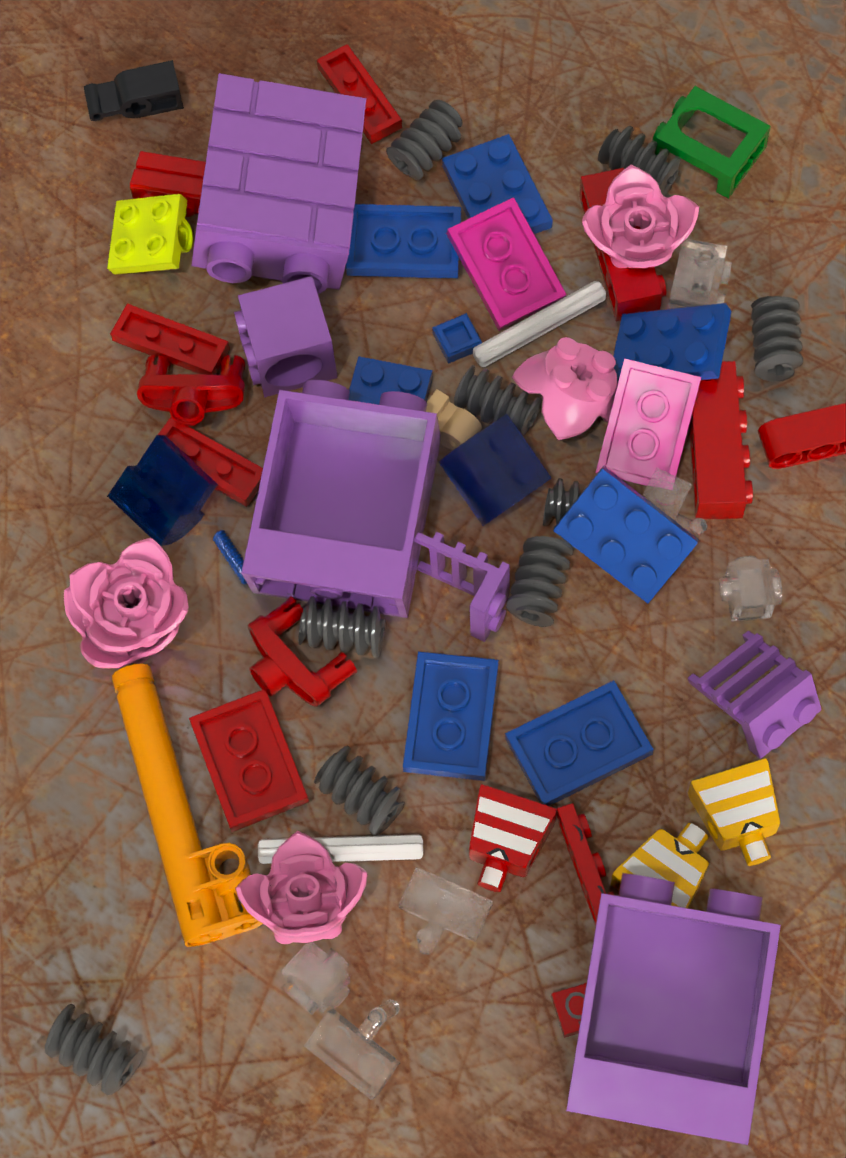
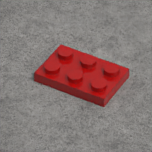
M266 689L189 718L231 832L309 802Z

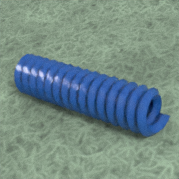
M225 530L216 532L213 541L241 583L247 584L241 574L244 563L243 557H241V554H239V551H237Z

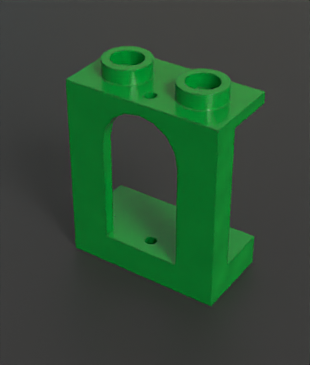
M694 86L687 97L681 96L673 108L672 117L667 123H660L652 140L658 144L655 151L656 155L666 148L673 155L679 156L686 162L718 178L716 192L729 199L767 147L771 126ZM696 110L705 112L746 134L730 158L692 139L681 131Z

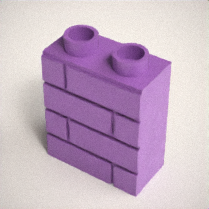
M219 73L191 266L206 268L211 277L227 283H241L249 280L251 276L281 280L284 284L312 276L318 294L325 291L326 288L339 290L351 242L366 98L261 80L254 82V79Z
M308 380L304 382L302 393L279 390L241 574L252 593L286 599L292 596L295 600L308 602L311 596H315L316 603L323 605L328 598L331 599L332 606L340 607L342 601H347L348 609L354 610L358 603L363 604V609L366 612H371L374 606H378L380 614L408 618L421 545L416 543L414 538L418 532L423 534L441 440L437 413L426 412L427 402L424 399L404 392L391 391L382 393L379 405L349 400L350 391L346 387L325 380Z
M622 873L619 896L601 893L566 1111L748 1145L781 925L759 921L762 897L710 889L707 910L705 912L671 906L675 882Z

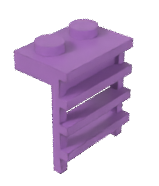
M418 532L414 540L416 543L429 548L431 565L420 561L417 570L475 596L469 606L471 636L485 642L491 630L494 632L499 630L506 615V610L503 607L509 597L510 565L502 561L500 567L497 568L488 564V555L480 552L478 557L475 558L466 554V545L458 542L456 547L453 548L444 544V535L438 532L435 533L433 538ZM445 556L451 558L452 575L444 571L446 567ZM466 565L473 568L474 585L465 581L467 577Z
M748 630L742 635L744 641H746L743 645L699 678L693 673L688 677V681L693 687L741 724L749 750L761 759L772 749L778 748L787 737L802 725L812 721L822 709L812 674L807 670H800L796 667L793 659L790 657L788 659L780 655L777 647L774 645L770 647L764 642L761 635L758 633L754 635ZM759 652L761 653L759 657L716 690L713 689ZM775 664L778 666L732 703L729 702Z

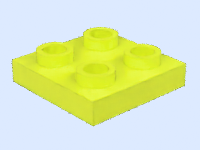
M181 194L116 201L107 269L115 275L179 269L181 253L189 252L193 245V231L191 225L185 219L187 199Z

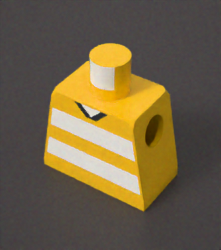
M767 758L691 781L688 790L689 799L721 851L740 846L747 866L757 865L771 858L764 838L776 834L780 825V818Z
M687 823L677 838L663 829L657 830L613 872L610 885L620 891L622 873L672 881L675 884L671 906L689 909L709 866L708 861L697 854L707 841V834L692 823Z

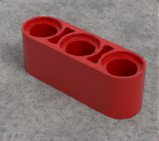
M846 403L773 419L761 425L757 431L769 467L781 469L846 454Z

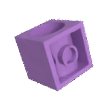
M312 276L238 295L241 310L234 312L240 340L243 351L246 354L253 385L261 384L264 397L279 394V390L290 391L302 388L304 382L308 380L328 381L338 378L331 336Z

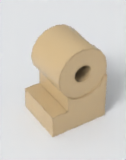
M438 389L427 401L426 412L437 413L441 435L440 445L456 453H465L482 429L479 420L469 411L452 404L449 396Z

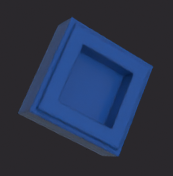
M467 313L432 327L433 335L448 364L473 354V348L482 343Z

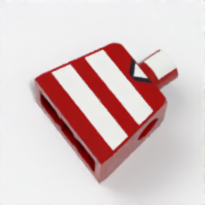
M481 784L469 847L470 859L483 864L477 884L489 891L501 892L507 873L526 877L555 825L557 809Z

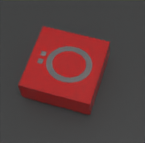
M587 983L551 993L564 1038L579 1033Z

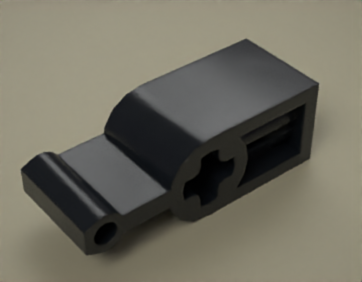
M173 60L125 70L116 75L114 81L101 84L90 83L84 86L91 121H100L104 117L122 114L126 118H141L184 108Z

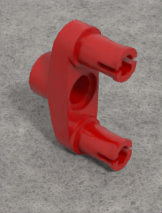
M151 355L146 360L145 374L139 380L137 397L146 407L170 412L171 417L182 425H196L203 420L204 414L207 412L228 410L241 404L245 391V383L242 378L246 363L241 356L234 355L233 364L230 365L231 355H227L221 361L220 375H168L170 370L169 359L159 355L155 365V355Z
M290 596L265 617L260 615L247 625L252 640L263 657L253 664L249 671L262 690L266 689L268 696L272 697L286 686L308 704L318 707L331 697L330 692L351 675L356 674L357 669L350 659L345 661L347 655L343 652H340L317 672L309 671L279 637L300 621L303 608L299 603L294 605L296 600Z

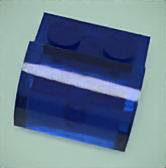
M508 414L475 434L439 461V464L482 526L552 479Z
M156 435L138 464L126 467L107 497L149 537L153 538L160 546H165L184 537L200 522L205 515L201 508L218 484L166 435Z

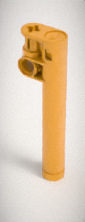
M133 664L117 670L113 673L111 679L114 690L117 693V701L185 946L205 945L261 926L263 923L250 915L242 903L243 912H241L238 904L239 898L235 888L243 879L251 875L250 866L242 849L235 844L223 843L202 850L157 688L154 685L151 667L148 664ZM227 859L238 860V869L232 874L224 875L219 872L220 865Z

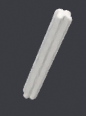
M593 281L473 348L475 361L480 367H486L605 301L606 291L599 281Z
M419 834L312 837L328 850L332 862L414 860L423 857V838ZM288 838L261 839L258 844L259 862L262 864H272L275 852Z

